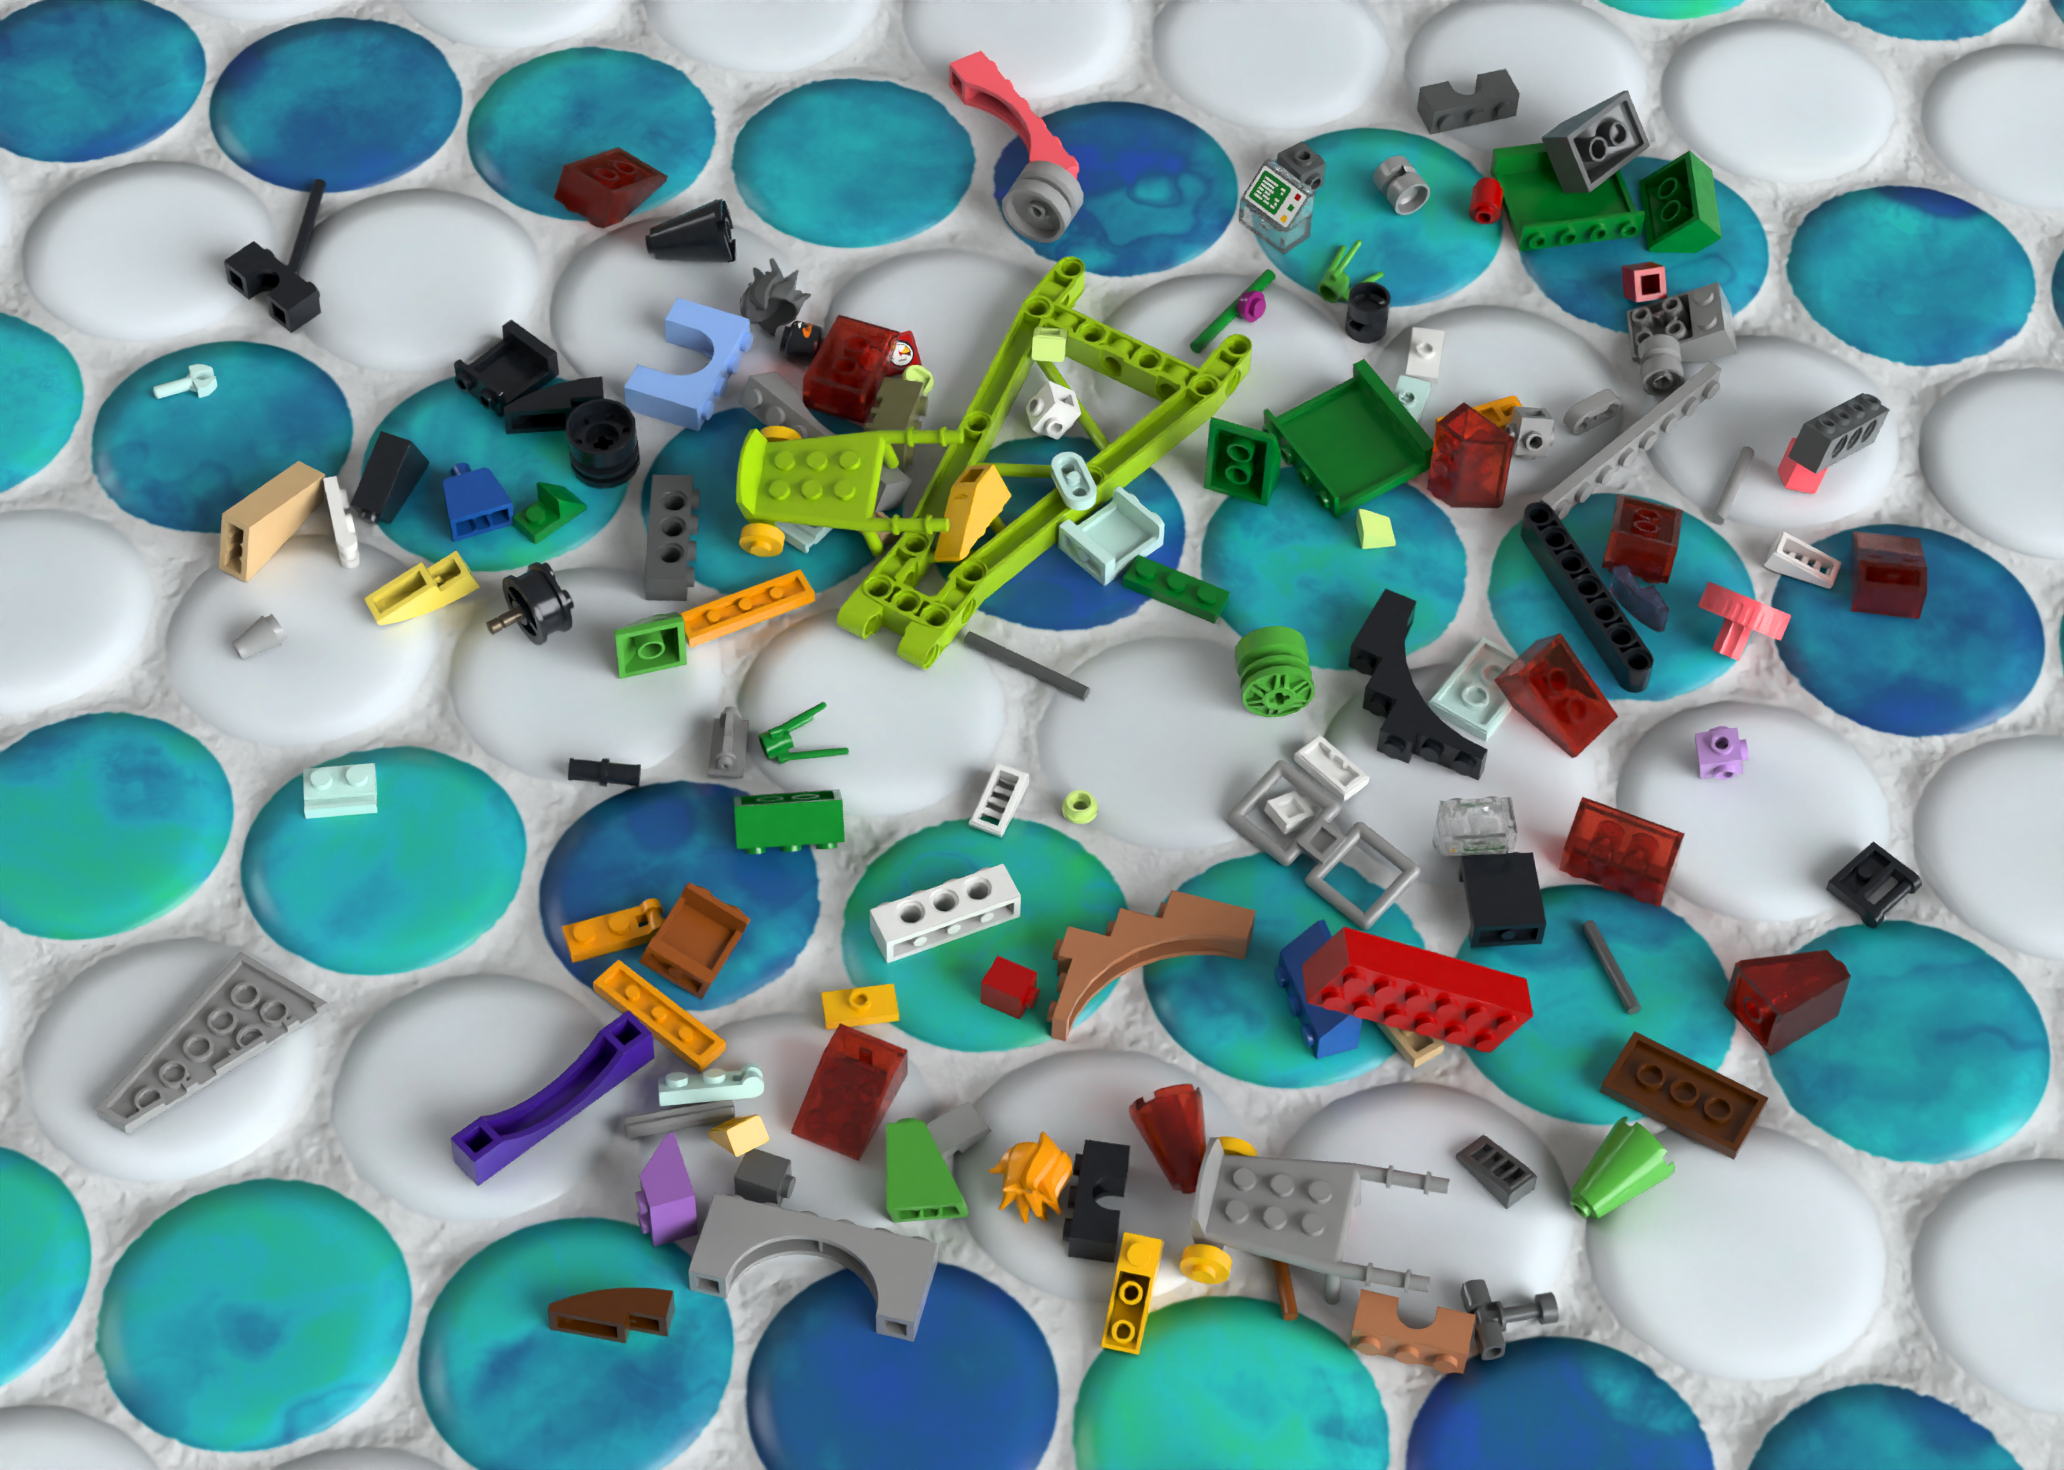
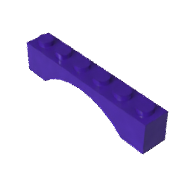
M628 1010L600 1030L577 1060L543 1090L510 1109L479 1117L451 1137L454 1162L477 1186L481 1185L654 1059L652 1033Z

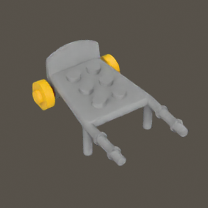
M1229 1136L1210 1137L1198 1177L1191 1214V1233L1195 1244L1189 1245L1183 1250L1180 1270L1188 1278L1200 1283L1220 1284L1225 1282L1229 1277L1232 1265L1230 1256L1223 1251L1224 1246L1325 1274V1301L1331 1305L1337 1304L1340 1301V1277L1364 1281L1365 1286L1375 1283L1404 1288V1293H1408L1409 1289L1428 1292L1430 1277L1412 1274L1410 1269H1407V1272L1404 1273L1375 1268L1373 1263H1368V1266L1342 1262L1353 1208L1358 1207L1361 1203V1180L1384 1183L1386 1188L1396 1185L1424 1190V1194L1428 1195L1429 1191L1448 1194L1450 1179L1431 1176L1432 1172L1427 1171L1426 1175L1393 1170V1165H1389V1168H1382L1358 1163L1257 1157L1256 1149L1242 1139Z

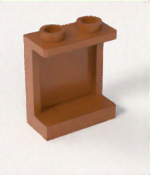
M688 882L662 926L647 945L639 963L702 1000L750 922V918L744 915L738 907L727 905L715 898L706 888L695 886Z

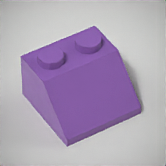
M674 1132L668 1133L640 1174L641 1191L635 1192L639 1209L637 1216L642 1234H650L654 1247L698 1235L695 1194Z

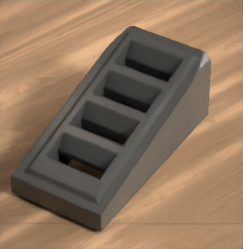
M1482 1135L1456 1154V1159L1506 1209L1535 1188L1537 1175L1485 1135ZM1482 1148L1487 1152L1478 1160L1471 1157ZM1492 1158L1496 1161L1488 1168L1483 1166ZM1501 1168L1505 1170V1172H1503L1499 1176L1494 1174ZM1512 1177L1514 1179L1513 1182H1511L1510 1184L1505 1182L1507 1179Z

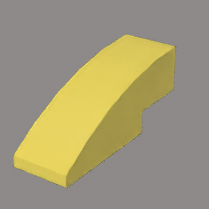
M456 550L429 568L423 562L417 564L365 597L364 600L379 625H385L421 616L461 599L480 588L467 563Z

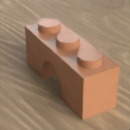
M1361 1289L1349 1348L1356 1349L1362 1354L1369 1356L1382 1355L1395 1358L1404 1364L1417 1363L1434 1367L1443 1373L1456 1372L1464 1374L1476 1315L1437 1307L1436 1316L1431 1325L1423 1329H1412L1405 1326L1398 1318L1399 1297Z

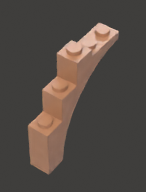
M1171 890L1168 902H1161L1157 917L1120 908L1116 921H1109L1105 935L1068 926L1064 940L1057 939L1053 952V960L1058 961L1057 976L1060 977L1057 993H1060L1058 1002L1051 1001L1047 1014V1022L1052 1023L1051 1038L1066 1041L1076 1018L1089 1001L1109 983L1133 969L1159 960L1187 955H1218L1245 960L1254 931L1256 911Z

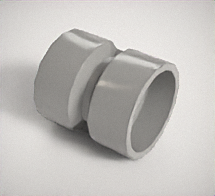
M1402 155L1390 157L1382 162L1373 175L1375 186L1400 215H1409L1416 212L1427 202L1430 196V188L1427 183L1416 173L1415 168L1407 158Z
M1665 334L1653 335L1643 340L1638 347L1643 389L1653 396H1668L1682 386L1685 381L1683 366L1681 365L1680 344L1677 339Z

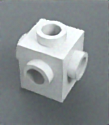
M1048 381L1037 395L1030 399L1026 406L1032 430L1039 435H1047L1057 440L1073 426L1075 420L1081 415L1075 391Z

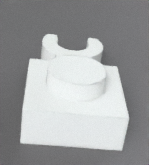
M1296 791L1268 800L1264 809L1283 834L1308 826L1323 810L1309 797L1301 798Z

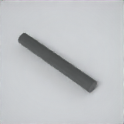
M1593 920L1586 921L1582 924L1581 928L1629 1015L1640 1011L1641 1006Z

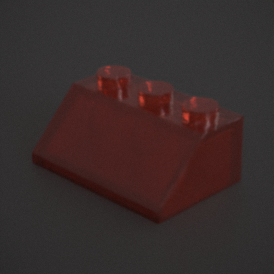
M1463 402L1437 422L1427 490L1435 498L1442 500L1451 508H1500L1504 502L1515 438Z
M1582 796L1563 849L1559 870L1568 873L1572 877L1582 878L1601 885L1607 890L1617 891L1634 897L1640 902L1661 907L1675 874L1685 833Z

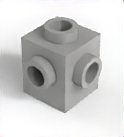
M1514 406L1511 423H1507L1505 428V442L1514 454L1521 459L1534 460L1536 456L1547 457L1549 446H1552L1555 440L1554 419L1544 408Z

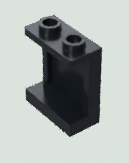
M512 319L502 326L503 340L470 365H467L461 359L454 363L455 382L459 389L464 393H470L479 400L484 408L493 410L501 417L504 416L505 406L541 389L559 375L557 352Z
M1533 852L1462 856L1458 876L1459 881L1464 882L1471 925L1468 935L1470 948L1542 944L1546 928V918Z

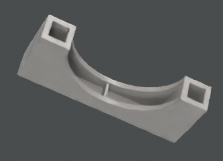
M714 1193L688 1270L689 1287L691 1291L727 1299L730 1290L737 1280L752 1267L764 1261L787 1255L818 1256L845 1266L868 1286L877 1305L876 1333L914 1342L937 1266L938 1243L930 1242L928 1239L920 1236L907 1237L894 1234L885 1228L872 1229L859 1226L845 1219L832 1220L823 1218L810 1211L797 1212L788 1210L775 1203H757L745 1200L743 1197L735 1194L722 1195Z

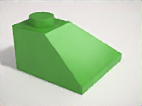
M677 612L657 614L614 630L619 679L687 665L684 620L682 615Z

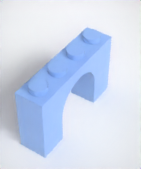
M677 298L664 319L666 342L698 351L707 356L711 361L702 370L689 375H672L637 365L624 386L625 405L630 411L699 431L704 421L711 418L717 398L723 397L731 374L735 375L737 373L743 353L749 352L753 343V334L750 333V320L748 318Z

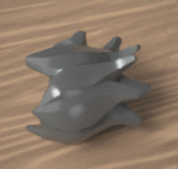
M774 258L769 259L771 272L767 271L764 275L758 268L753 267L754 281L748 284L749 287L740 298V312L742 317L750 320V324L758 323L763 330L774 337L779 326L789 324L796 319L801 307L811 294L796 290L799 270L784 278Z

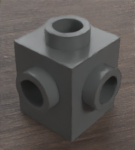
M1301 141L1277 154L1276 174L1306 195L1323 186L1326 163L1320 155L1314 153Z

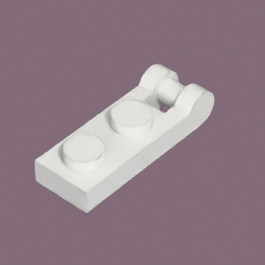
M337 476L323 478L340 564L346 569L356 568L360 564V554L357 550L358 542L354 534L352 514L344 513V509L350 508L346 488L339 489Z

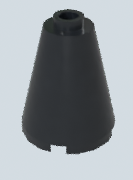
M716 199L650 228V235L645 236L649 255L654 254L656 260L718 263L736 261V240H732L731 229L734 228L725 200Z

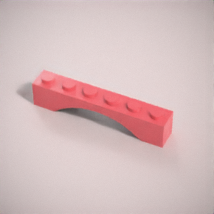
M982 51L949 63V86L965 105L979 108L1007 123L1025 144L1029 155V163L1049 161L1063 167L1077 180L1079 165L1075 157L1066 152L1059 138L1050 133L1043 119L1034 114L1027 100L1018 95L1011 81L1005 79L998 71L994 61L989 60Z

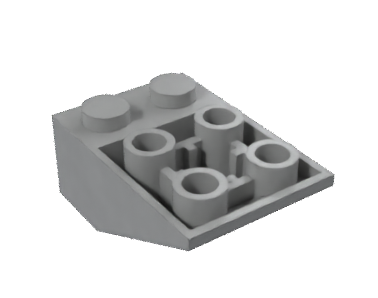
M1719 282L1626 311L1633 362H1639L1638 347L1641 342L1657 334L1669 335L1678 340L1681 348V362L1708 363L1737 353L1731 305Z

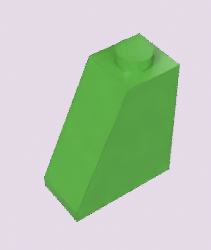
M903 1118L898 1120L897 1123L886 1124V1209L894 1223L969 1217V1209L924 1120Z

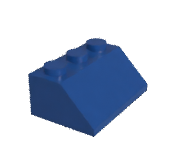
M1324 919L1315 922L1280 951L1278 966L1274 969L1278 986L1280 988L1285 987L1288 994L1287 1002L1290 1013L1293 1017H1298L1301 1023L1302 1040L1306 1047L1311 1046L1316 1059L1358 1048L1362 1019L1335 1010H1327L1324 1007L1307 1003L1302 965L1332 938Z

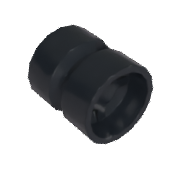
M1363 282L1353 286L1350 290L1345 330L1347 335L1353 340L1369 344L1381 340L1386 334L1391 296L1384 286L1374 282Z

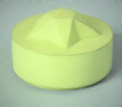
M920 365L907 367L900 376V379L923 382V396L925 397L934 385L931 373Z

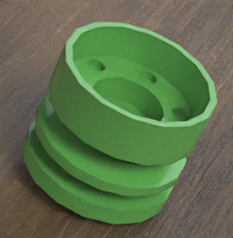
M1268 626L1251 631L1242 637L1235 646L1234 656L1237 673L1240 676L1239 685L1242 690V702L1247 710L1259 716L1282 717L1298 712L1312 700L1315 687L1312 671L1309 667L1307 644L1301 633L1289 627Z

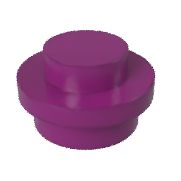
M1257 290L1244 292L1237 303L1238 314L1250 323L1260 318L1266 309L1265 297L1262 292Z

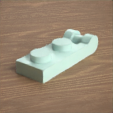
M747 1063L739 1071L725 1072L722 1069H709L704 1071L703 1074L687 1075L683 1072L670 1073L663 1078H658L660 1106L758 1097L764 1091L762 1069L756 1063Z

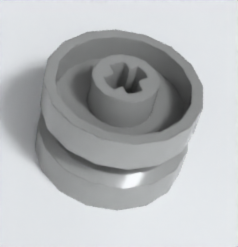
M1034 161L1024 167L1015 183L1003 198L1002 211L1007 222L1025 238L1038 243H1051L1060 239L1082 206L1083 191L1074 176L1060 165L1049 161Z

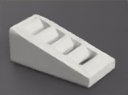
M1782 531L1773 543L1763 566L1774 572L1830 589L1834 584L1842 562ZM1821 567L1826 568L1825 574L1820 572Z
M996 762L971 816L969 826L1002 838L1028 787L1029 774ZM1002 782L1015 788L1011 791L998 785ZM995 792L1010 799L1006 802L992 796ZM990 803L1005 810L1003 813L987 808ZM985 814L1000 820L998 826L981 820L982 815Z

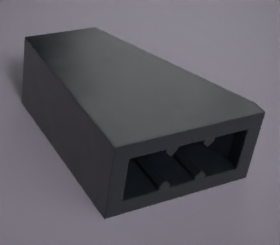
M383 431L380 432L350 504L359 513V519L373 525H377L379 521L389 525L392 523L430 463L412 441Z

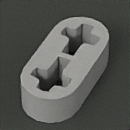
M1604 389L1573 405L1564 415L1563 423L1575 435L1583 434L1613 418L1620 410L1622 401L1610 389Z

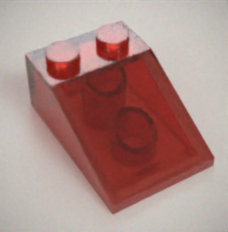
M617 147L564 165L554 199L564 204L567 210L579 213L587 218L593 226L606 228L622 222L666 182L668 176Z
M838 315L803 377V403L805 407L865 424L872 407L876 403V396L886 376L900 337V332Z
M1618 494L1601 568H1605L1610 573L1618 576H1625L1627 574L1637 576L1650 584H1659L1660 582L1668 584L1678 549L1683 510Z
M1561 633L1536 640L1494 679L1512 707L1572 758L1577 757L1618 717Z

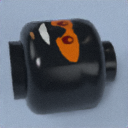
M794 321L790 327L785 326L780 351L784 352V357L789 362L813 367L817 364L819 358H826L830 340L824 339L822 327Z

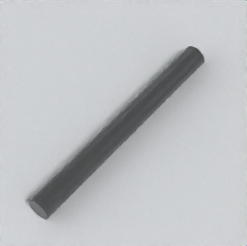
M969 631L965 636L964 644L1082 700H1085L1090 692L1089 687Z

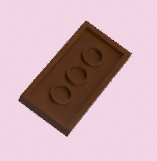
M1635 1031L1600 1088L1602 1094L1733 1160L1739 1153L1768 1101V1097Z

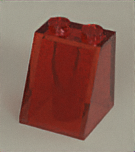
M1828 950L1740 960L1735 963L1724 1006L1761 1047L1772 1056L1838 1017L1851 975L1844 963L1836 960Z

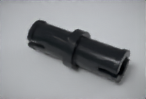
M574 758L569 760L568 781L598 782L603 787H607L608 783L635 787L640 785L641 764L612 763L608 758H602V761Z

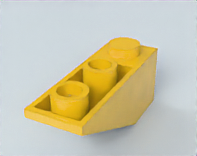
M994 464L967 466L951 487L944 518L949 519L950 527L948 532H940L934 555L936 562H957L964 559L969 554V550L974 543L984 535L988 525L1001 513L1002 507L1011 497Z
M1124 1232L1100 1347L1139 1355L1164 1247L1163 1240Z

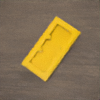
M894 983L821 992L826 1030L899 1021Z

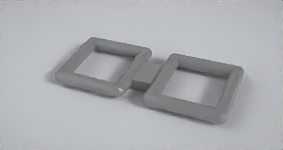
M1284 760L1277 761L1228 813V822L1283 866L1291 865L1302 852L1306 853L1318 864L1306 876L1305 883L1361 929H1370L1420 875V867L1363 822L1355 823L1345 835L1340 833L1329 824L1339 814L1341 810L1340 804ZM1282 777L1323 808L1286 849L1245 818L1249 811ZM1360 839L1402 871L1365 913L1323 880Z

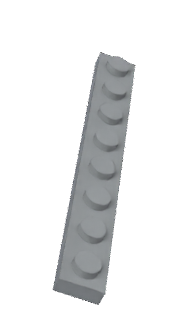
M1711 361L1542 497L1540 502L1549 505L1560 520L1564 519L1574 505L1578 502L1583 503L1586 501L1595 488L1600 484H1607L1616 471L1621 467H1628L1637 454L1642 450H1649L1658 437L1663 433H1670L1679 420L1684 416L1692 415L1698 405L1705 399L1710 400L1720 388V383L1718 382L1722 368Z

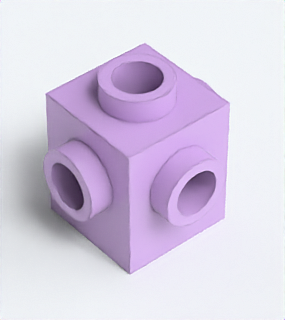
M1718 726L1710 729L1708 732L1695 733L1701 779L1716 777L1717 779L1725 780L1735 777L1736 774L1743 773L1742 761L1749 760L1746 739L1739 740L1737 728L1729 729L1726 726Z

